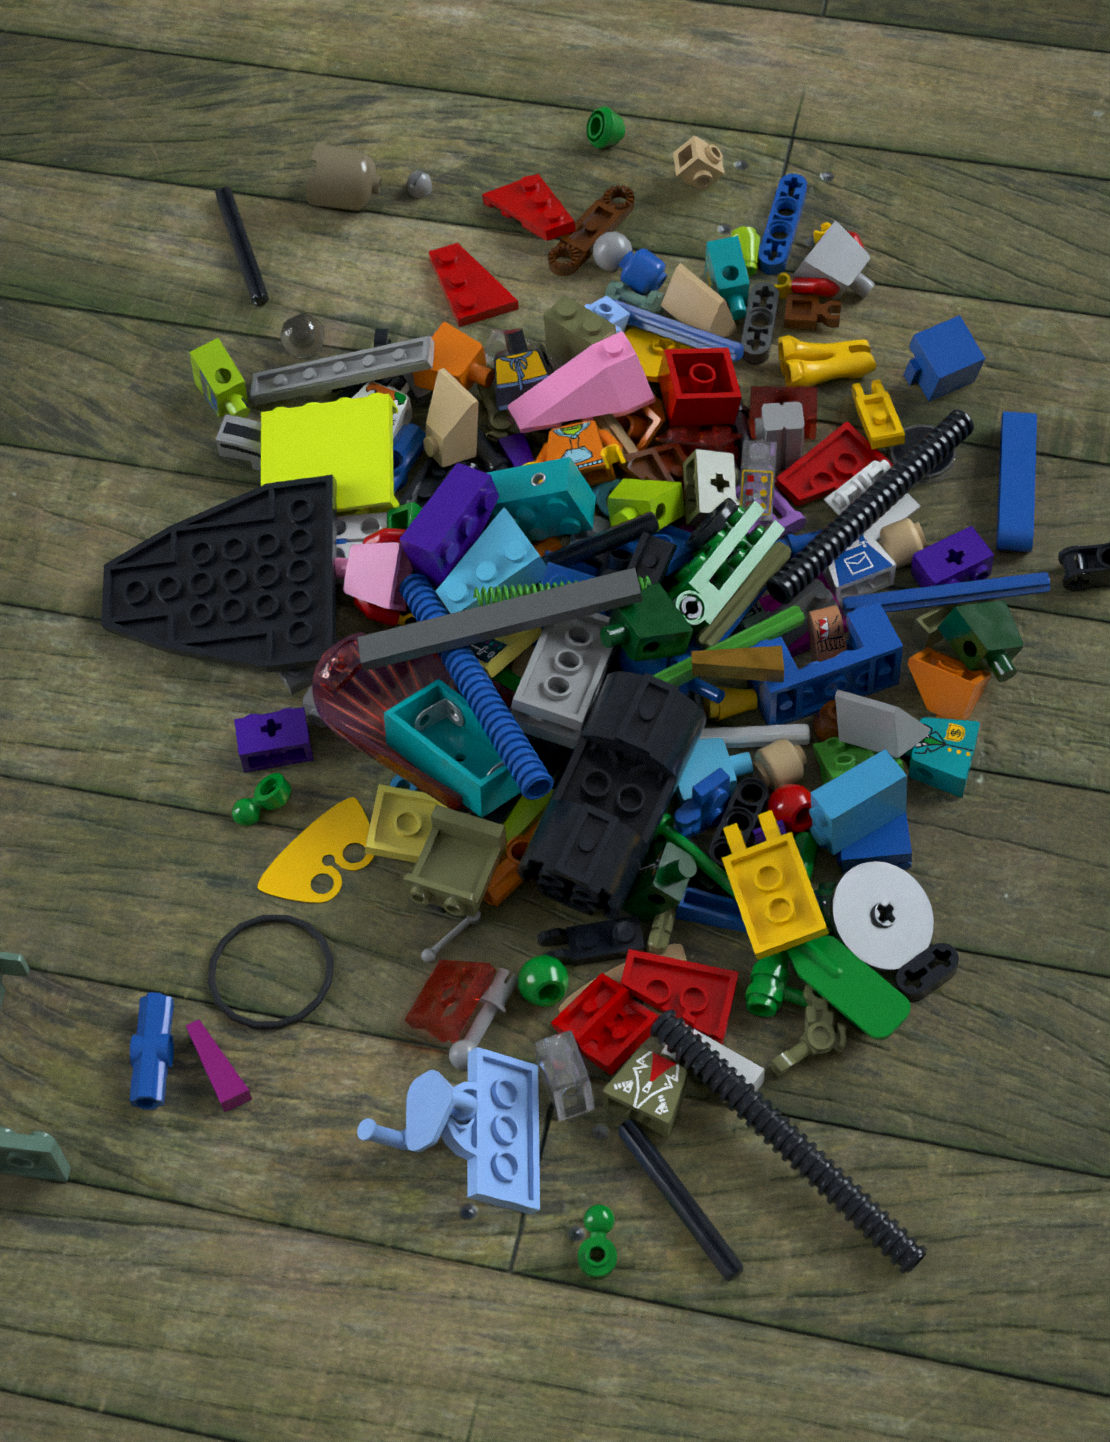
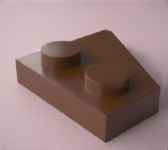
M677 441L623 455L626 463L621 464L619 461L618 464L635 479L682 482L685 507L683 462L687 457Z

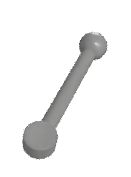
M478 910L475 917L466 915V918L436 945L423 950L421 954L423 961L426 963L433 962L436 954L467 926L479 923L481 920L480 911Z

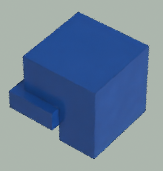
M959 315L914 334L909 348L915 358L909 360L904 377L909 385L918 382L930 402L974 383L986 358Z

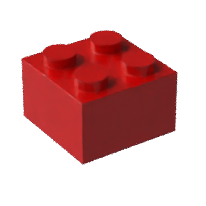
M729 348L664 349L657 377L669 426L734 424L742 396Z

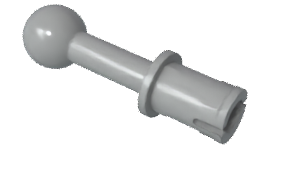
M504 968L498 969V973L485 995H480L479 1001L484 1005L464 1040H459L451 1046L449 1060L455 1068L468 1070V1051L478 1046L497 1012L505 1014L506 1008L504 1006L518 984V976L515 974L509 977L506 984L504 983L510 971Z

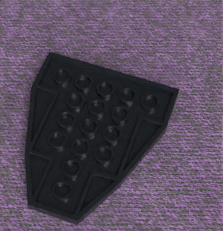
M332 474L267 483L173 524L104 564L101 626L107 632L170 654L258 671L277 672L319 666L322 660L336 648L335 559L337 481Z

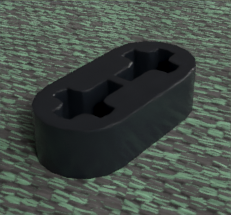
M936 943L900 968L896 976L895 988L909 1002H918L924 999L956 974L959 963L957 951L946 943ZM935 957L940 960L949 959L947 967L939 964L931 970L934 966ZM923 975L919 982V988H916L914 985L905 986L906 978L914 981Z

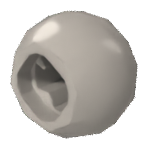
M617 231L604 233L596 239L593 245L594 261L601 269L608 272L617 271L624 256L629 251L632 252L631 242L625 235Z

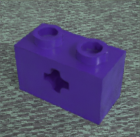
M969 526L914 553L911 575L920 587L984 580L991 575L994 554L975 529Z
M288 707L278 712L261 715L249 714L244 718L234 719L238 752L244 773L314 761L309 725L304 707Z

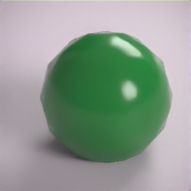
M539 955L531 958L524 963L518 972L520 994L529 1004L535 1006L549 1007L557 1004L563 999L569 989L567 968L557 958L548 955Z

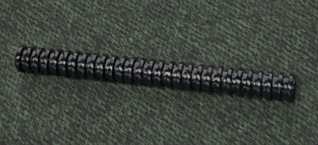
M961 410L951 411L930 433L926 434L923 439L914 445L905 456L901 457L872 486L867 488L860 497L855 499L847 509L843 510L834 521L830 522L821 533L817 534L808 545L795 554L794 558L782 566L781 570L769 578L766 586L772 598L781 604L790 603L807 585L812 583L813 579L817 578L834 560L839 558L840 554L844 553L853 542L857 541L866 530L870 529L879 518L883 517L892 506L896 505L898 500L910 492L911 488L915 487L949 453L953 452L967 436L973 433L974 424L969 415Z
M671 1009L660 1015L651 1027L650 1035L652 1037H659L658 1042L662 1046L667 1045V1051L670 1054L676 1053V1059L679 1062L684 1061V1067L687 1070H694L693 1076L697 1079L701 1077L702 1084L705 1087L711 1086L710 1092L712 1094H719V1100L722 1103H729L728 1109L730 1111L736 1110L738 1112L737 1117L740 1120L745 1119V1125L748 1128L754 1127V1133L758 1137L762 1135L764 1137L763 1142L766 1145H773L772 1151L776 1154L780 1152L782 1154L781 1159L784 1162H791L790 1168L792 1170L798 1169L800 1171L799 1176L802 1179L806 1177L809 1179L808 1185L810 1187L816 1186L818 1188L817 1193L820 1196H827L826 1202L828 1204L834 1203L836 1205L835 1210L838 1213H845L844 1219L847 1222L852 1220L855 1223L853 1227L857 1231L861 1229L864 1232L862 1236L865 1239L871 1238L873 1240L872 1245L875 1248L880 1247L882 1249L881 1254L884 1257L889 1255L892 1258L890 1263L894 1266L898 1264L901 1267L899 1271L902 1274L911 1272L926 1255L927 1248L924 1245L919 1247L916 1244L918 1241L916 1237L910 1238L907 1235L909 1231L905 1227L900 1229L898 1227L899 1221L896 1219L891 1220L889 1218L890 1213L887 1210L882 1212L880 1210L881 1204L877 1201L873 1203L871 1201L872 1196L869 1193L863 1194L861 1192L863 1188L859 1184L855 1186L852 1183L854 1179L851 1176L845 1177L843 1175L844 1170L841 1167L836 1168L833 1159L827 1160L825 1158L826 1153L823 1150H816L817 1144L815 1142L809 1143L807 1141L808 1136L805 1133H798L800 1128L797 1125L791 1126L789 1124L791 1120L787 1116L781 1117L782 1111L779 1108L773 1109V1103L769 1099L764 1101V1094L760 1091L755 1092V1086L752 1083L746 1084V1077L744 1075L738 1076V1070L734 1066L729 1068V1061L725 1058L720 1059V1053L717 1050L711 1051V1044L708 1042L703 1043V1037L699 1033L694 1035V1028L690 1025L685 1026L686 1021L682 1017L677 1019L676 1011Z

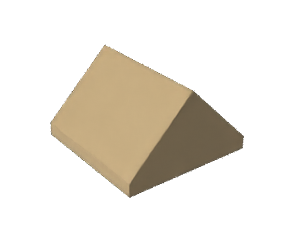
M680 263L674 271L660 306L679 322L721 337L730 336L738 331L725 299Z

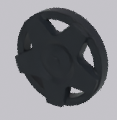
M730 497L721 502L691 533L685 542V546L694 552L701 550L712 536L718 534L726 526V521L738 509L736 503Z

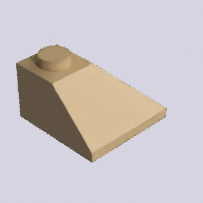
M443 368L438 370L427 416L426 438L423 440V445L427 455L432 457L441 467H445L476 457L478 400Z

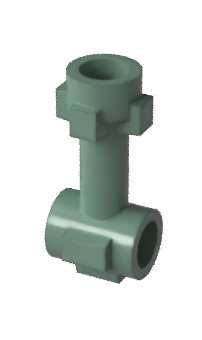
M612 280L607 286L605 296L611 299L626 302L661 315L665 310L660 306L664 295L659 291L652 290L645 297L628 290V285L622 281Z

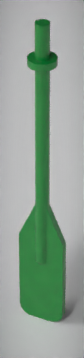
M668 813L664 814L653 840L659 841L664 838L693 856L696 866L735 898L727 872L673 828L674 818ZM824 935L786 950L798 977L872 1039L885 1040L889 1038L908 1019L911 1011L909 1000L836 938Z

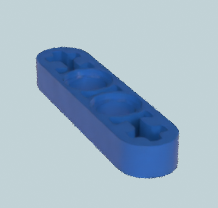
M787 174L781 178L778 184L758 257L759 269L768 275L780 274L787 266L807 195V181L799 174ZM791 188H795L793 198L788 197ZM781 209H791L794 211V214L783 216L778 211ZM775 232H784L788 236L784 239H775L771 235ZM772 250L777 251V257L774 261H770Z

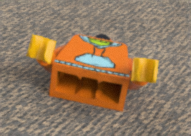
M582 419L566 421V426L553 428L549 432L548 442L544 443L536 460L524 464L529 465L571 457L590 486L616 480L612 464L619 461L621 464H624L626 461L622 453V445L608 430H600L593 420L583 422Z

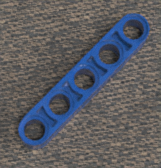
M1002 412L996 550L1032 552L1037 413Z

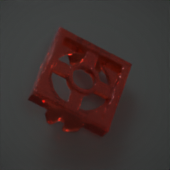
M439 960L404 1021L412 1028L426 1029L432 1036L444 1043L447 1040L452 1043L457 1042L460 1037L459 1033L462 1032L497 970L490 963ZM462 981L469 985L467 989L462 988L460 985ZM454 986L453 992L447 998L441 1000L443 993L448 988ZM435 1001L436 1004H435V1006L433 1007V1009H432V1011H431V1006H432L433 1002ZM455 1001H460L452 1014L442 1017L448 1006L452 1005Z

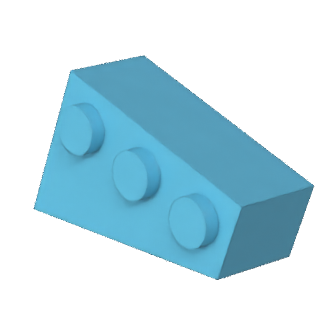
M503 507L439 586L436 593L451 614L480 607L477 598H473L475 587L479 589L480 596L482 587L486 588L488 596V588L490 586L493 588L495 595L497 585L501 589V594L504 585L507 586L509 593L511 584L514 586L515 592L518 584L521 585L523 591L525 584L531 588L532 583L536 584L542 580L546 565L512 516Z

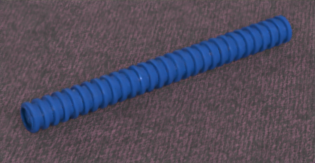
M411 574L401 582L399 592L417 622L449 614L424 574ZM467 645L437 653L454 680L455 685L460 693H462L463 698L467 701L472 713L485 731V734L494 745V749L503 760L508 772L517 783L522 795L529 800L544 797L551 790L553 779L543 766L529 740L525 737L524 732L520 729L519 724L515 721L509 708L506 707V703L488 678L487 673L475 657L470 646Z

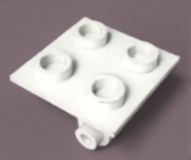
M874 460L826 497L824 501L840 515L843 510L847 509L855 499L860 497L867 488L872 486L880 476L891 468L890 464L886 460L881 462ZM907 493L867 531L878 541L882 527L907 518L919 509L920 505Z

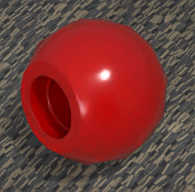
M785 784L778 787L769 796L767 811L772 810L776 821H783L787 833L792 832V834H796L808 829L812 825V818L809 813V809H811V792L807 788L798 784Z

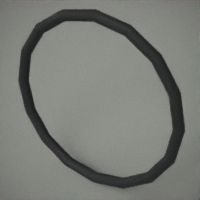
M287 914L261 915L239 923L220 940L210 958L208 985L215 1004L231 1020L254 1029H279L303 1020L322 1003L333 981L334 958L326 938L309 922ZM263 922H287L306 929L320 943L326 958L325 981L316 999L300 1013L279 1021H254L236 1014L222 1001L215 983L217 961L226 944L242 930Z

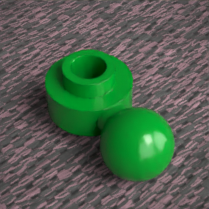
M280 773L268 775L257 785L252 799L242 798L235 802L232 808L234 821L241 826H251L258 821L262 808L272 810L284 806L290 798L291 784Z
M596 1204L589 1207L584 1214L583 1223L591 1235L579 1247L578 1264L586 1276L593 1279H602L609 1276L617 1265L616 1248L606 1238V1234L613 1229L615 1217L609 1207ZM601 1250L604 1252L605 1257L600 1262H594L590 1258L591 1252Z

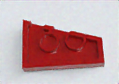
M539 174L525 176L519 181L482 194L484 205L489 208L494 206L499 208L501 215L508 219L512 217L522 222L523 228L546 241L576 231L574 219Z
M458 242L428 251L429 261L458 327L519 309L518 300Z
M846 421L777 476L774 484L798 507L832 494L874 460L879 462L886 460L891 467L893 464L880 451L872 449L869 441Z
M629 949L620 984L629 989L631 995L663 1013L673 1009L677 1012V1019L682 1017L686 1021L685 1025H690L695 1030L723 1045L739 972Z

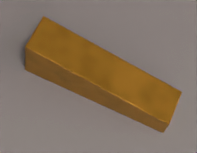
M782 646L691 651L692 675L784 682Z

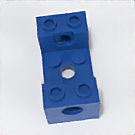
M880 602L870 606H859L852 612L847 613L846 626L849 630L848 640H846L847 650L828 660L811 662L802 669L798 670L781 636L772 640H761L752 646H782L784 682L747 680L748 688L754 689L756 692L757 706L767 725H785L816 714L827 702L835 700L837 690L865 697L899 685L903 645Z

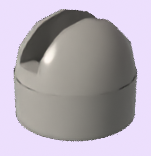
M420 170L412 172L407 179L408 193L415 198L428 196L432 191V182L429 175Z

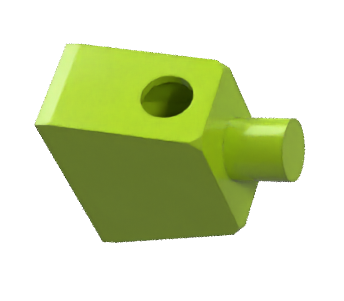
M624 478L608 496L607 500L610 527H614L647 512H653L659 523L660 530L685 515L682 482Z

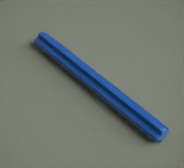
M1040 572L849 596L843 598L842 609L847 617V613L852 612L859 606H870L880 602L885 613L1047 593L1050 591V578L1048 573Z

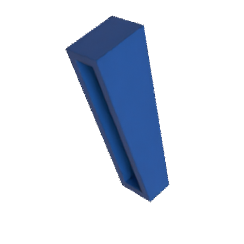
M686 887L683 899L677 905L675 919L747 933L736 900Z

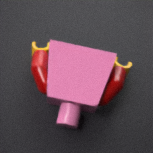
M382 528L365 537L362 544H353L350 547L348 559L340 557L335 559L336 578L345 579L344 593L353 596L354 605L368 619L393 627L396 624L404 626L408 618L414 617L412 612L405 615L400 614V611L406 612L407 604L399 592L401 582L412 574L413 570L399 540L407 529Z

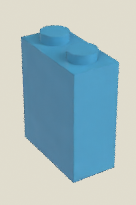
M884 749L811 792V809H809V813L812 818V827H810V831L818 845H825L834 855L905 813L907 807V775L889 752Z

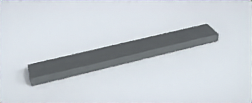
M635 568L360 636L357 637L360 662L363 670L367 671L643 602Z

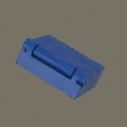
M906 812L836 853L838 867H841L842 874H845L859 864L873 861L890 863L903 870L911 868L912 850ZM818 845L821 848H827L825 845Z

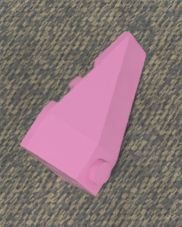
M621 331L592 344L510 403L507 408L520 432L526 433L560 427L566 421L582 419L583 422L594 421L595 416L613 414L614 417L625 416L654 403L655 397L636 352L624 332Z

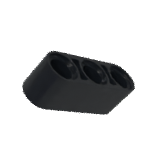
M750 777L738 783L711 841L708 857L725 871L723 862H720L718 859L732 853L723 828L737 823L739 828L745 829L741 833L747 848L753 846L755 841L753 830L761 827L758 815L767 812L768 789L762 780ZM749 798H753V799H756V800H758V801H757V802L750 803V802H747V801H745V800H746V799H749Z

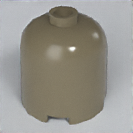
M316 143L311 157V162H317L314 176L308 175L306 201H309V204L346 210H360L370 203L373 194L379 195L382 176L376 175V164L369 154L330 144Z

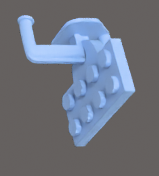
M475 1047L468 1051V1082H463L453 1087L435 1070L427 1071L412 1082L406 1099V1129L398 1131L377 1125L371 1118L364 1119L358 1126L357 1135L363 1141L370 1140L378 1144L417 1153L435 1145L439 1137L442 1136L444 1143L456 1155L467 1160V1198L530 1215L540 1210L538 1065Z

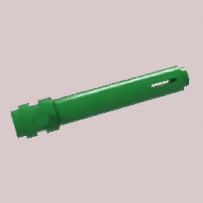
M798 832L794 839L810 880L819 846L812 834ZM786 950L762 958L757 963H754L750 975L752 984L748 985L745 994L746 1008L750 1013L759 1017H773L776 1014V1010L781 1008L783 1000L802 1007L809 1006L803 998L802 990L787 986L789 979L787 968L790 958Z

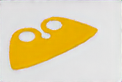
M355 797L347 798L330 808L310 824L271 863L263 873L257 888L273 896L308 903H322L335 897L341 889L342 877L334 867L323 864V857L326 855L334 856L337 865L350 871L364 868L374 858V855L366 854L360 862L350 863L343 857V851L349 844L359 843L364 848L366 846L370 824L359 801ZM322 873L330 875L333 878L334 885L329 892L318 894L312 890L311 880L316 875Z

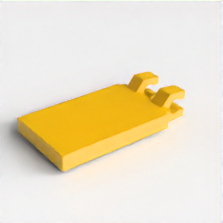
M772 810L758 815L767 841L747 848L737 823L723 828L732 854L722 857V861L758 960L829 934L792 832L784 835L781 834Z

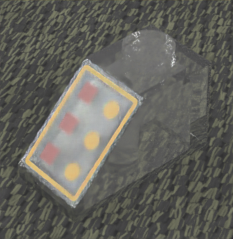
M743 440L739 491L740 505L745 508L756 501L765 509L757 521H772L778 442Z

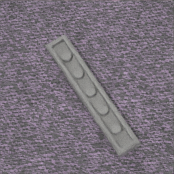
M425 336L253 373L249 400L256 406L432 369L435 342L431 336Z

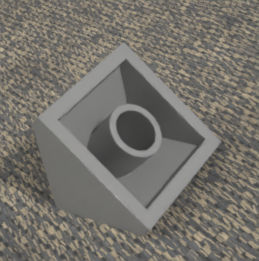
M837 690L835 701L839 741L876 752L886 749L892 757L899 758L929 734L930 728L897 706L842 690Z

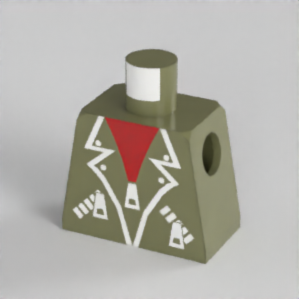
M667 1045L662 1047L658 1055L645 1048H640L605 1087L603 1091V1108L626 1120L633 1118L640 1127L669 1140L687 1091L689 1071L679 1065L680 1062L676 1059V1053L670 1054L667 1051Z

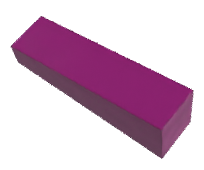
M198 1019L185 1025L224 1113L253 1100L249 1089L201 1021Z

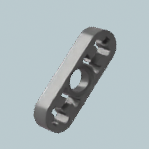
M768 282L754 285L750 291L741 344L744 346L742 359L752 365L766 362L771 352L779 306V290L774 287L775 285ZM762 297H768L766 308L760 307ZM756 319H764L769 324L758 328L751 323ZM754 339L760 340V347L756 351L752 350Z

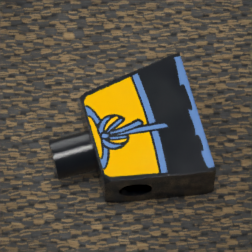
M523 328L504 332L507 350L499 351L494 356L498 411L508 409L507 406L554 372L543 344L527 345Z

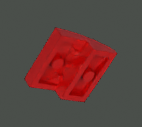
M601 973L551 1024L564 1039L573 1044L574 1048H577L574 1046L577 1044L581 1054L603 1071L612 1075L651 1036V1027L659 1016L633 1000L629 989Z

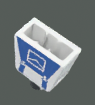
M866 530L857 541L853 542L822 573L839 604L842 605L844 597L870 594L893 585L896 564Z

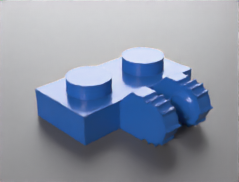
M721 767L692 787V798L682 804L681 808H678L677 811L675 810V824L673 828L686 839L698 833L701 834L709 827L715 828L720 824L728 806L730 776Z

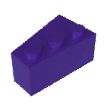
M457 462L399 539L414 572L424 574L429 583L437 589L480 537L500 497L490 474Z

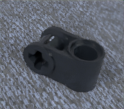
M1110 542L1088 546L1074 545L1066 547L1059 552V564L1063 566L1065 574L1062 582L1066 590L1082 591L1091 588L1110 587V565H1107L1110 564Z

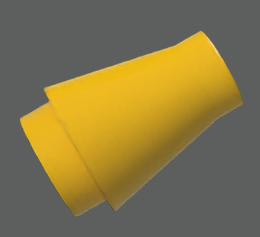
M717 687L725 692V697L719 704L703 697V708L708 719L714 718L716 721L748 710L757 709V695L754 689Z

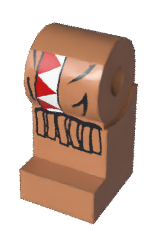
M836 605L807 613L812 662L828 660L847 650L845 635H843V621Z

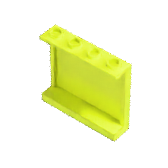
M372 393L367 397L354 399L345 397L327 403L310 402L300 407H277L273 411L261 412V486L267 483L333 474L337 481L336 517L385 513L389 509L400 506L394 496L393 414L398 413V408L389 393Z

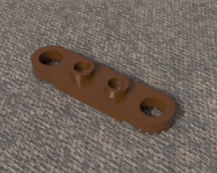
M613 185L611 189H606L604 195L599 200H596L575 222L576 231L563 235L560 238V242L554 248H551V251L548 253L550 271L559 276H568L575 273L593 254V245L596 239L606 232H613L635 207L633 190H630L629 187L626 188L625 185H622V187H619V185L614 187ZM615 198L626 199L625 203L622 202V205L621 203L619 205L617 203L613 204L612 200ZM560 257H569L572 259L570 260V263L567 262L566 265L565 263L561 265V262H559L558 264V261H556Z

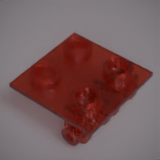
M701 425L670 428L667 433L655 437V441L678 443L686 457H689L696 449L732 453L734 454V460H736L739 450L737 446H734V441L742 438L743 434L731 433L732 428L725 426H715L711 430L701 429Z

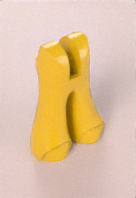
M790 335L778 338L779 365L782 376L785 375V386L789 394L837 378H860L874 372L877 368L875 359L871 354L869 342L865 339L835 343H811L800 341Z

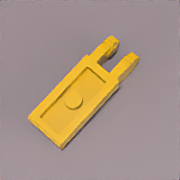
M879 379L872 380V394L870 395L864 394L860 383L852 384L851 389L855 407L871 448L877 449L904 444L905 434L889 393L888 391L885 392Z

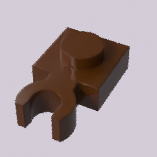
M787 294L784 327L816 330L817 322L831 328L839 327L840 315H832L831 313H841V302L831 300L824 304H819V296Z

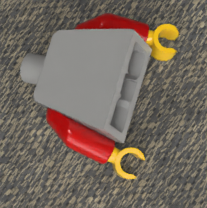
M835 220L832 225L829 222L823 223L821 231L815 230L813 232L815 247L793 274L795 278L791 280L788 274L781 273L777 277L779 285L775 284L774 286L779 290L780 299L787 298V294L796 293L813 294L839 300L848 287L864 299L875 283L861 273V270L870 260V255L866 252L859 235L856 232L845 230Z

